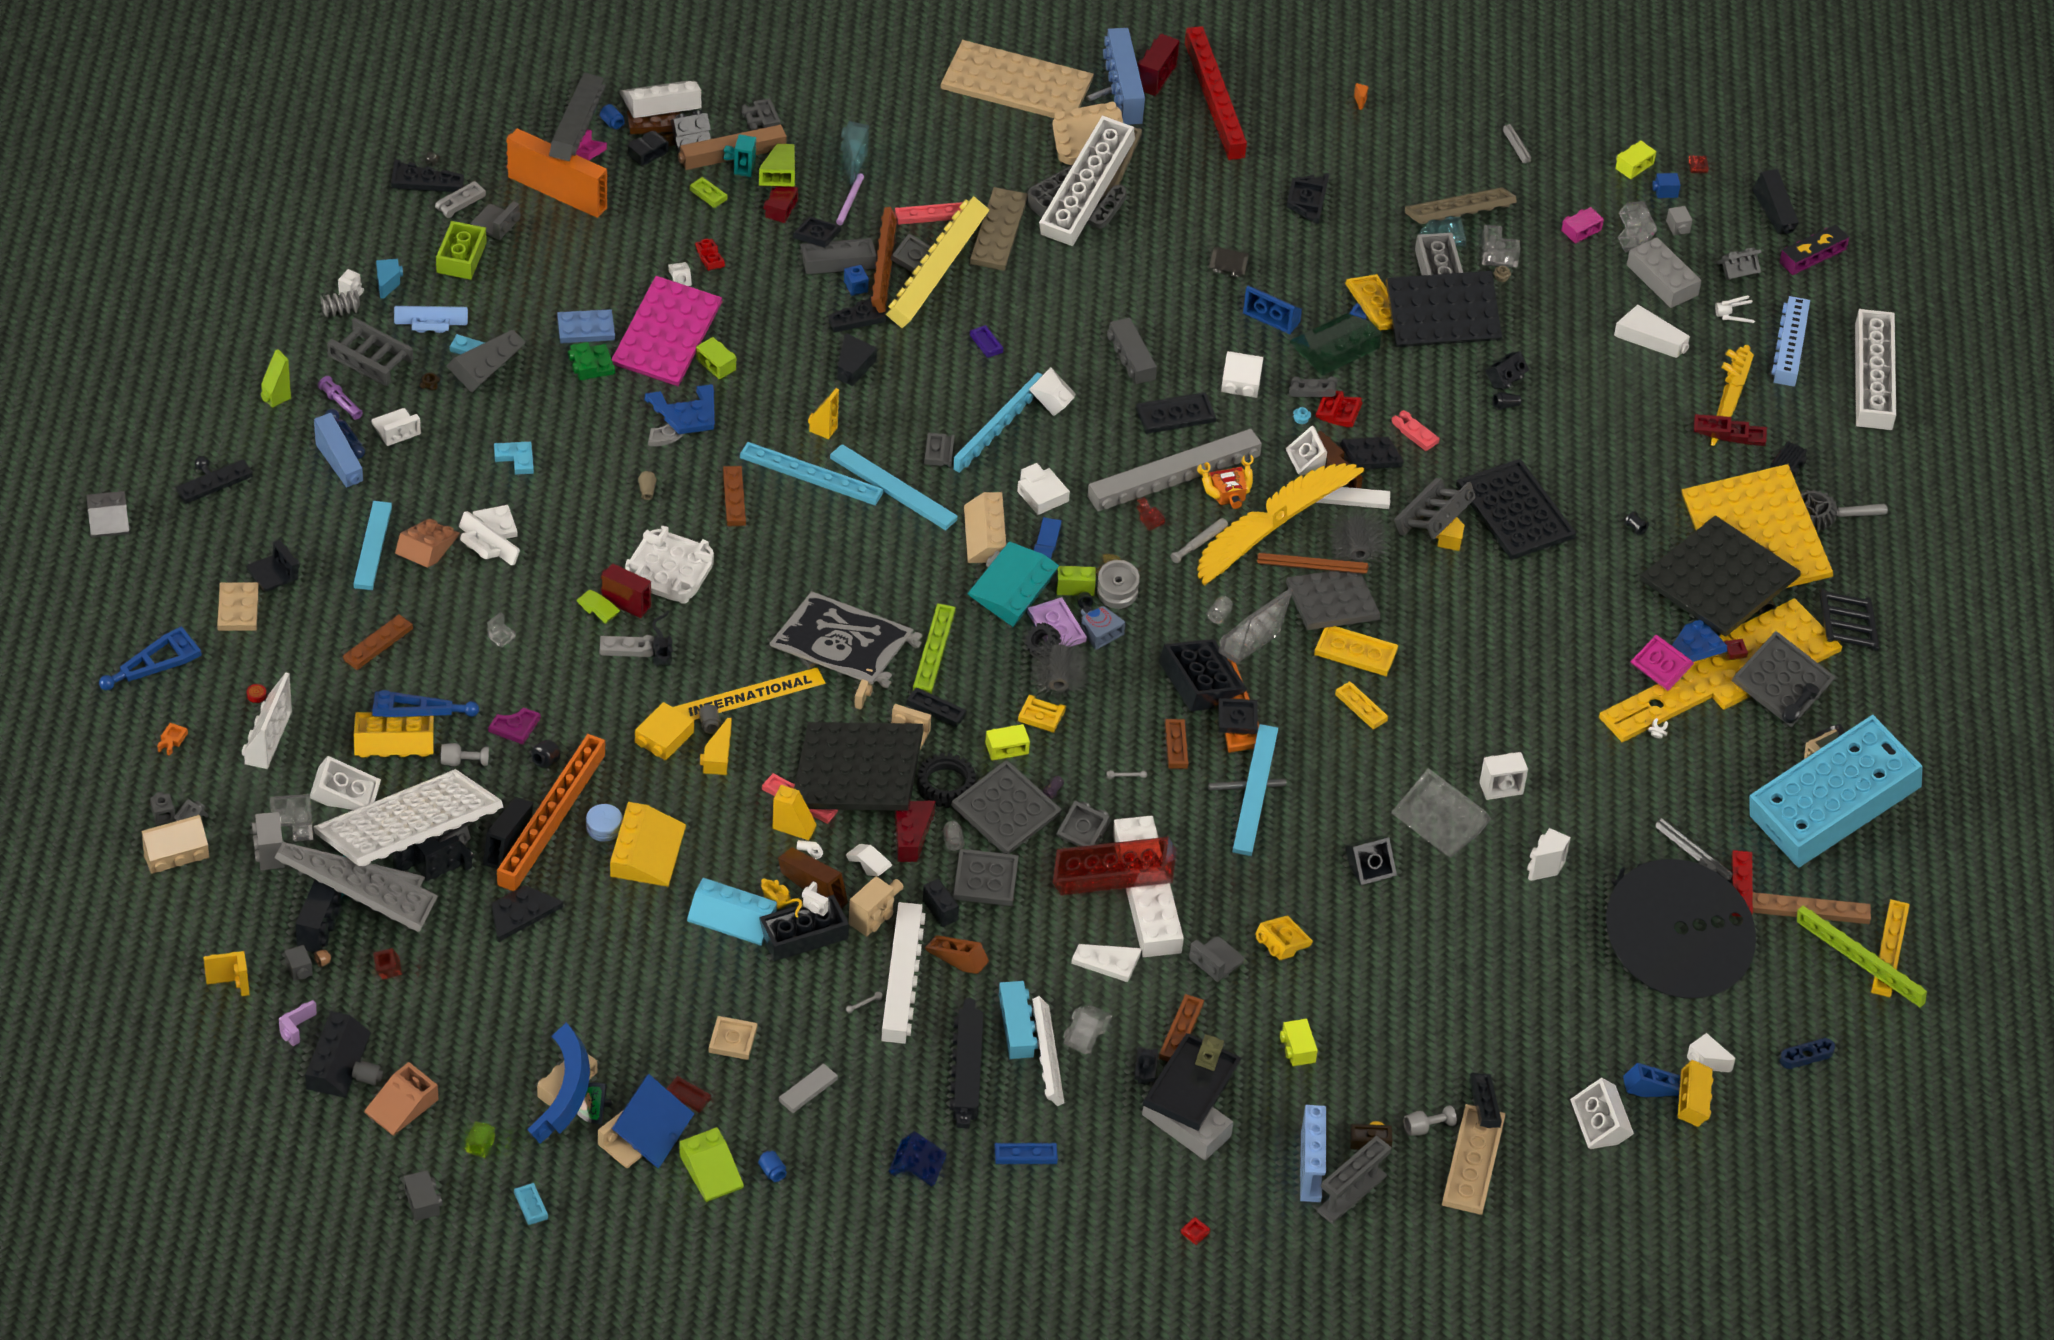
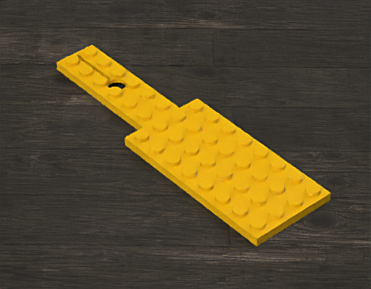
M1794 598L1776 607V609L1767 611L1741 624L1726 637L1722 634L1719 635L1723 642L1743 639L1748 651L1747 658L1729 660L1726 652L1695 661L1691 668L1669 691L1656 684L1600 712L1599 718L1621 742H1624L1652 727L1654 719L1658 718V725L1710 698H1713L1725 710L1751 697L1731 680L1775 631L1817 663L1841 652L1842 645L1838 641L1827 642L1825 628ZM1657 699L1660 700L1664 706L1662 708L1658 706H1650L1649 702L1651 700Z

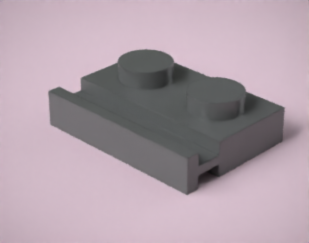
M928 433L924 464L937 466L947 464L948 467H951L954 435L950 437L946 436V434Z

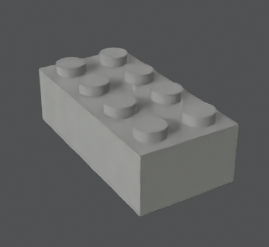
M1452 233L1417 235L1415 252L1422 275L1463 273Z
M1658 237L1629 250L1627 266L1670 308L1699 295L1702 280Z
M1143 1106L1142 1115L1203 1160H1207L1232 1135L1233 1121L1214 1107L1200 1130L1197 1131Z

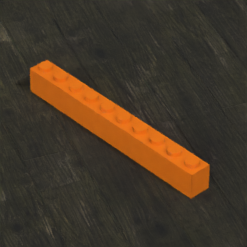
M590 734L586 735L497 869L498 886L511 891L518 889L605 757L604 739Z

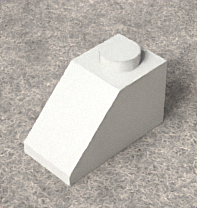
M1707 1033L1689 1046L1687 1054L1689 1061L1699 1062L1712 1068L1713 1071L1731 1072L1733 1070L1735 1057Z

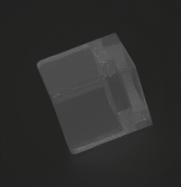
M499 613L487 622L488 638L500 647H503L515 638V632L504 624V614Z

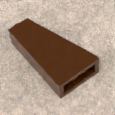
M793 847L778 857L781 873L802 890L809 887L814 881L817 883L818 894L824 897L834 895L841 908L848 904L841 872Z

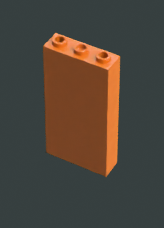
M518 128L508 135L506 140L508 178L596 218L607 209L606 168L578 155L572 156L570 162L549 156L551 143Z

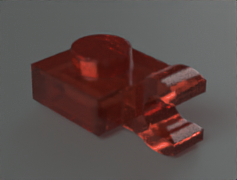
M1145 497L1138 499L1140 504L1137 506L1140 512L1139 518L1149 530L1165 524V517L1156 507L1150 508Z

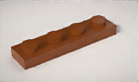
M723 466L727 526H746L742 466Z
M400 614L345 653L343 660L354 669H360L413 629V624Z
M1185 994L1161 1048L1159 1059L1169 1061L1185 1034L1192 1033L1204 1005L1203 999Z

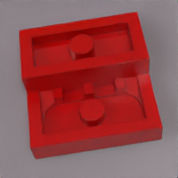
M1336 391L1335 396L1322 398L1315 415L1317 418L1328 423L1353 427L1363 404L1362 398L1344 397L1343 391Z

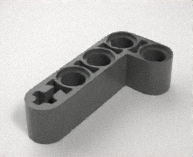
M1073 165L1028 190L1027 205L1040 218L1045 214Z

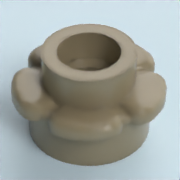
M1506 266L1496 267L1494 271L1495 279L1499 282H1506L1511 276L1510 269Z

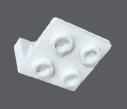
M405 408L371 420L372 425L386 446L421 434L419 416L417 414L410 416Z

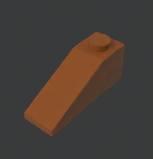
M936 935L925 947L927 952L963 972L978 974L989 962L980 942Z

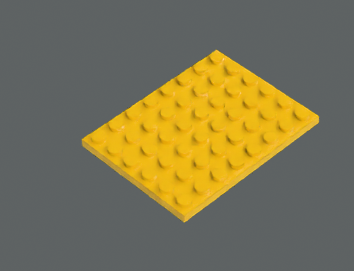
M1788 464L1681 489L1682 497L1696 530L1716 515L1800 570V577L1788 587L1833 577V570Z

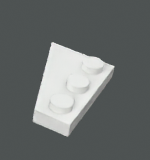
M1079 944L1072 957L1071 964L1128 982L1142 953V948Z

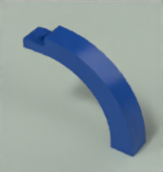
M567 1022L551 1036L561 1048L565 1062L564 1079L561 1089L548 1110L527 1129L540 1144L554 1130L561 1134L579 1111L588 1089L590 1078L588 1053L581 1039Z

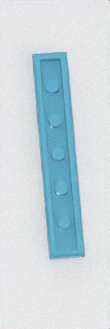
M373 501L355 575V589L373 590L392 510V503Z

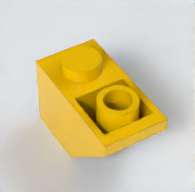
M1458 517L1435 538L1439 539L1437 547L1460 551L1465 525Z

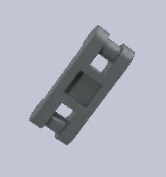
M1293 377L1289 394L1292 397H1333L1336 394L1338 380L1336 377H1329L1328 379H1301Z

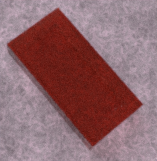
M679 1076L666 1088L679 1101L699 1113L711 1100V1094Z

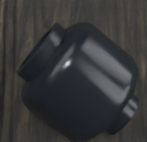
M551 740L540 742L532 749V761L541 768H548L560 759L558 745Z

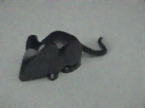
M669 610L664 615L655 618L652 623L653 629L657 633L654 637V653L656 657L653 658L656 666H670L672 663V638L670 635L668 638H664L662 632L656 627V622L666 617Z

